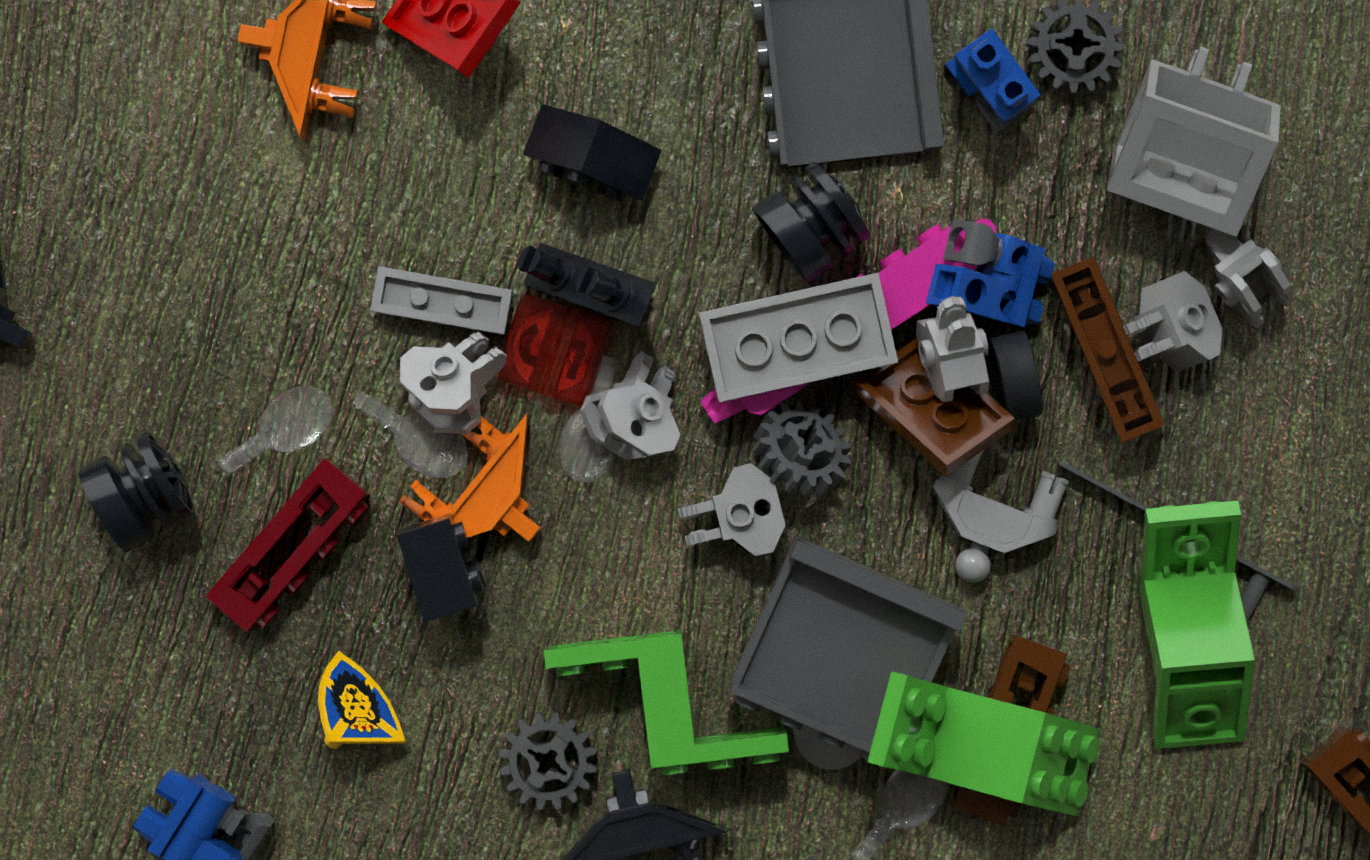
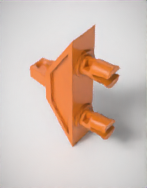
M294 0L278 16L277 20L266 19L265 28L241 24L237 41L241 45L260 49L259 59L270 63L299 137L304 141L310 114L314 110L354 118L356 112L354 108L335 100H358L359 90L320 83L318 75L329 25L336 21L372 30L374 25L372 19L354 13V11L376 12L377 1Z
M529 413L523 417L511 433L506 432L505 435L482 416L481 423L477 425L482 431L481 435L472 430L468 434H461L487 455L485 459L487 463L454 504L451 502L448 505L445 504L417 479L410 487L425 502V505L406 495L400 498L399 503L406 506L423 521L451 513L454 523L463 522L468 538L494 529L505 536L510 529H513L528 542L532 541L541 527L524 514L530 504L520 497L523 490Z

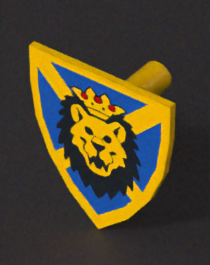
M338 651L325 667L319 684L318 707L326 745L331 749H338L342 744H404L406 740L391 702L380 686L360 665Z

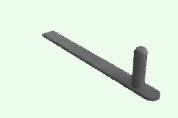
M1058 460L1057 464L1144 511L1149 509L1145 505ZM1237 555L1239 562L1255 570L1241 594L1246 623L1271 579L1297 591L1298 587Z

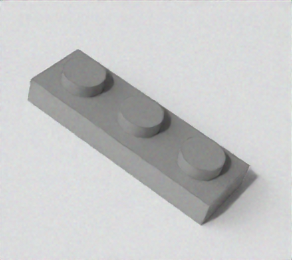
M378 266L370 311L505 335L513 290Z

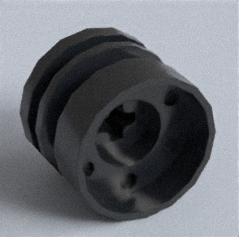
M815 161L805 168L809 179L814 185L812 189L797 175L790 179L792 188L798 197L796 201L791 203L784 195L775 190L752 208L755 216L772 241L808 284L833 265L825 249L827 244L831 242L845 255L852 252L853 249L843 232L847 230L860 244L871 237L864 224L861 211L853 198L835 177L833 178L825 172Z
M145 432L136 437L142 457L130 443L120 446L122 459L125 464V468L122 470L108 456H103L79 470V478L90 504L110 536L124 552H129L154 538V531L149 516L154 514L166 528H171L176 525V521L170 505L182 519H187L196 513L195 506L188 492L189 487L182 471L171 454L158 443L150 432Z

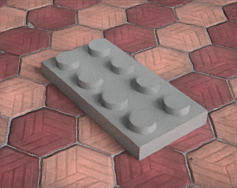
M879 273L699 313L719 403L898 363Z

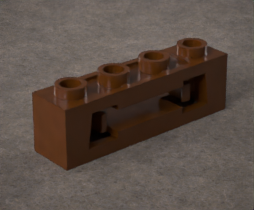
M1092 256L1052 273L1054 283L1121 442H1126L1165 426L1141 365L1134 354L1135 351L1131 341L1125 333L1123 322L1096 258Z
M1011 633L988 698L1011 703L1014 692L1009 690L1020 661L1023 664L1018 677L1015 679L1014 686L1032 693L1038 672L1042 673L1034 698L1028 697L1025 707L1054 715L1055 707L1049 706L1054 689L1062 690L1070 670V665L1064 663L1067 654ZM957 785L950 800V804L956 809L1005 826L1008 816L1011 818L1016 817L1021 803Z
M1340 726L1300 763L1370 839L1369 805L1359 794H1355L1350 790L1347 792L1333 776L1335 773H1338L1346 785H1350L1353 788L1364 779L1370 783V740L1358 728L1352 733L1349 729ZM1356 760L1368 774L1364 776L1362 772L1357 770L1352 764L1353 761Z

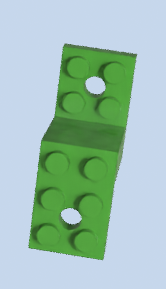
M1238 500L1226 502L1211 501L1204 504L1182 506L1166 505L1159 508L1145 509L1139 596L1157 681L1152 730L1155 749L1241 742L1246 739L1255 658L1235 574L1241 523V511ZM1196 539L1193 542H1186L1188 540Z
M682 630L552 645L544 649L546 669L556 668L557 676L584 673V670H586L585 664L602 662L603 670L629 668L631 665L630 659L638 658L651 769L661 767V775L689 772V764L706 762L707 769L709 770L729 768L735 766V758L751 756L753 764L772 763L780 761L779 753L789 752L787 733L784 727L694 737Z
M891 671L868 763L925 776L1014 802L1077 816L1079 808L1083 806L1087 798L1088 784L1086 779L1090 763L1095 761L1099 752L1100 743L1097 736L1100 728Z

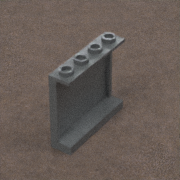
M752 0L755 24L763 23L765 41L757 42L760 69L768 68L770 86L762 87L765 114H774L775 131L767 132L770 159L779 158L780 169L808 166L814 161L817 164L940 151L944 147L927 0Z
M795 535L728 684L730 693L736 695L734 701L739 705L759 712L761 706L777 712L776 719L791 728L801 730L803 725H807L820 731L818 738L828 744L843 748L845 743L862 749L860 756L868 760L891 671L932 682L955 630H961L967 614L963 608Z

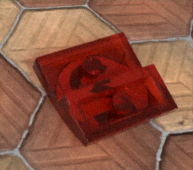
M521 293L503 348V352L507 355L506 364L500 372L496 373L494 378L582 407L586 396L590 395L613 322L527 293Z

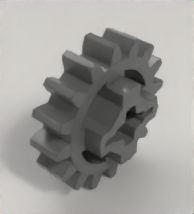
M1056 0L1057 11L1054 12L1045 6L1040 11L1045 22L1033 20L1029 28L1037 34V37L1028 38L1025 41V46L1036 49V53L1027 62L1028 65L1040 64L1042 67L1036 76L1038 80H1042L1047 76L1053 79L1051 83L1052 91H1056L1063 83L1067 84L1069 95H1074L1080 84L1083 85L1087 93H1091L1095 90L1094 79H1097L1104 85L1110 80V76L1105 70L1106 68L1112 70L1120 68L1122 63L1114 58L1113 55L1123 52L1126 45L1115 42L1114 37L1123 31V27L1110 26L1109 21L1114 15L1112 10L1105 12L1103 15L1097 12L1100 4L1099 0H1094L1089 7L1083 6V0H1073L1072 6H1068L1065 0ZM1068 17L1066 29L1063 32L1047 34L1050 27L1056 21ZM1087 19L1098 27L1102 36H1096L1087 26ZM1073 35L1078 36V43L1086 46L1077 56L1073 55L1071 47L1061 44L1067 43ZM1048 55H1055L1064 65L1063 71L1053 65ZM1103 56L1100 64L1094 70L1083 74L1085 61L1089 57L1098 58Z
M796 401L791 409L784 402L780 403L775 411L769 410L753 435L758 440L752 449L753 453L764 456L758 465L759 469H771L773 474L770 482L773 484L780 479L786 482L785 492L790 493L795 486L800 487L803 497H808L814 488L822 495L830 485L835 487L851 463V460L846 457L852 448L851 444L840 441L846 430L844 428L834 429L831 423L834 419L832 414L824 418L819 416L818 405L814 404L810 411H806L801 401Z
M539 711L535 713V724L530 726L522 718L518 721L521 733L518 735L508 731L506 734V739L513 745L512 748L500 749L499 755L509 759V764L501 767L499 771L502 775L511 774L513 780L506 787L508 791L515 790L518 787L523 791L520 803L524 804L530 797H534L537 799V810H542L546 800H552L555 809L559 810L562 807V797L567 796L573 803L578 801V794L575 790L577 786L587 790L590 788L591 783L584 777V774L596 772L597 765L587 762V757L597 753V749L594 746L585 747L583 742L588 738L590 732L584 730L577 734L573 730L577 721L574 717L565 725L560 723L559 711L553 713L550 721H545L542 713ZM539 731H556L552 740L537 742L529 738V736ZM570 741H572L578 753V768L568 762L566 747ZM550 749L554 750L557 753L555 761L561 765L560 768L550 767L547 771L541 770L539 768L541 759L536 756L537 753L547 754ZM518 753H521L523 757L528 759L531 773L527 780L524 779L520 772ZM559 779L564 783H568L556 790L540 789L544 782Z

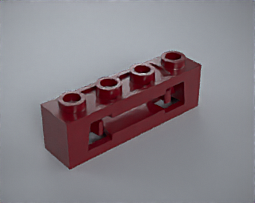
M324 458L205 597L244 631H251L256 625L263 630L280 611L275 606V603L286 591L291 596L294 595L310 575L304 570L312 560L317 557L320 561H323L339 543V540L334 535L346 522L352 527L366 512L369 506L363 501L370 493L330 458ZM322 486L324 491L310 504L309 508L320 518L322 516L325 517L335 503L339 506L338 510L325 525L323 523L317 524L270 579L273 585L260 600L254 598L268 583L258 572H252L240 588L235 586L252 566H261L308 510L303 506Z

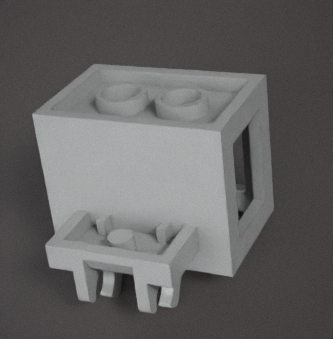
M1200 46L1198 50H1194L1186 70L1151 59L1113 150L1107 191L1237 237L1278 145L1281 105L1243 91L1252 64L1242 62L1241 65H1237L1228 86L1201 77L1200 74L1209 52L1207 48Z

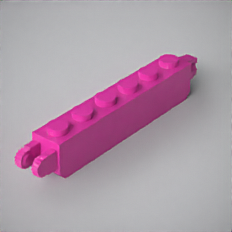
M987 218L976 220L977 223L990 226L994 233H996L997 228H995L992 220L989 221ZM939 223L916 238L920 244L919 247L907 255L900 248L878 263L882 269L879 272V278L891 330L929 306V304H926V299L935 264L965 267L976 271L977 265L943 260L951 226L943 230ZM964 230L956 237L954 243L955 253L959 252L964 245L966 237ZM810 383L720 403L714 388L700 402L714 423H718L744 410L749 414L761 416Z

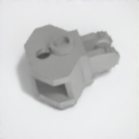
M1210 228L1207 236H1205L1206 246H1208V256H1210V259L1215 264L1214 268L1218 283L1214 287L1229 307L1234 306L1248 324L1259 328L1264 324V319L1260 315L1262 308L1258 300L1269 293L1276 302L1287 307L1293 302L1291 284L1283 273L1280 262L1267 247L1264 249L1258 247L1251 239L1242 244L1236 236Z
M1183 271L1142 288L1139 315L1134 317V321L1123 325L1126 335L1140 332L1145 345L1139 347L1134 352L1137 361L1151 357V359L1158 357L1175 371L1179 372L1220 355L1223 328L1206 288Z
M951 296L942 300L939 304L936 317L917 321L916 326L921 363L925 368L935 396L943 402L953 401V394L956 389L970 387L977 394L981 395L988 393L989 378L984 356L988 355V342L985 332L982 328H976L970 312L966 313V304L961 296Z
M479 331L477 333L474 332V334L470 335L468 339L463 340L456 347L452 346L449 342L442 348L414 346L400 357V382L402 387L409 392L410 406L438 432L468 434L480 424V398L487 393L484 384L492 379L497 372H500L506 364L507 355L496 347L483 355L486 349L489 348V339Z
M643 351L632 360L631 366L622 382L615 383L613 389L586 396L580 410L590 438L625 460L673 451L681 435L670 410L673 400L667 396L672 386L675 372L664 365L656 372L650 385L645 383L653 358Z
M752 463L732 468L721 494L712 496L713 500L678 508L680 518L685 517L687 519L701 516L704 512L716 510L720 526L710 530L701 529L690 532L689 535L685 536L687 546L718 538H723V541L733 539L754 556L774 552L786 526L775 483H771L770 477ZM760 499H765L769 503L770 509L765 515H757L754 511V504Z

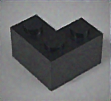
M542 104L523 155L539 162L537 170L546 175L562 180L564 173H567L565 179L587 188H591L592 184L595 183L599 185L597 194L622 203L624 196L643 200L662 150L602 120Z
M449 513L398 530L396 536L424 623L478 606L480 593L484 592L485 580L478 559L470 561L467 550L463 551L470 548L463 522L454 523L452 514Z

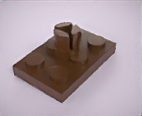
M917 338L896 352L898 363L872 368L854 380L853 392L945 476L951 474L1014 428L1015 418L987 393L979 395L970 387L954 390L953 401L943 402L936 397L920 360Z

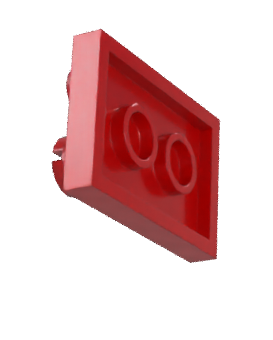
M396 0L381 23L469 78L476 66L482 61L486 52L493 46L497 36L507 25L521 2L519 0Z

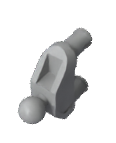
M984 450L948 476L940 475L934 482L933 490L957 535L972 541L971 547L962 551L956 558L955 569L960 579L966 583L975 584L987 578L991 569L990 558L987 555L989 548L1006 553L1055 535L1058 529V520L1054 518L1066 486H1068L1070 481L1056 477L1049 494L1055 475L1042 471L1029 509L1024 508L1023 511L972 492L973 488L970 487V483Z

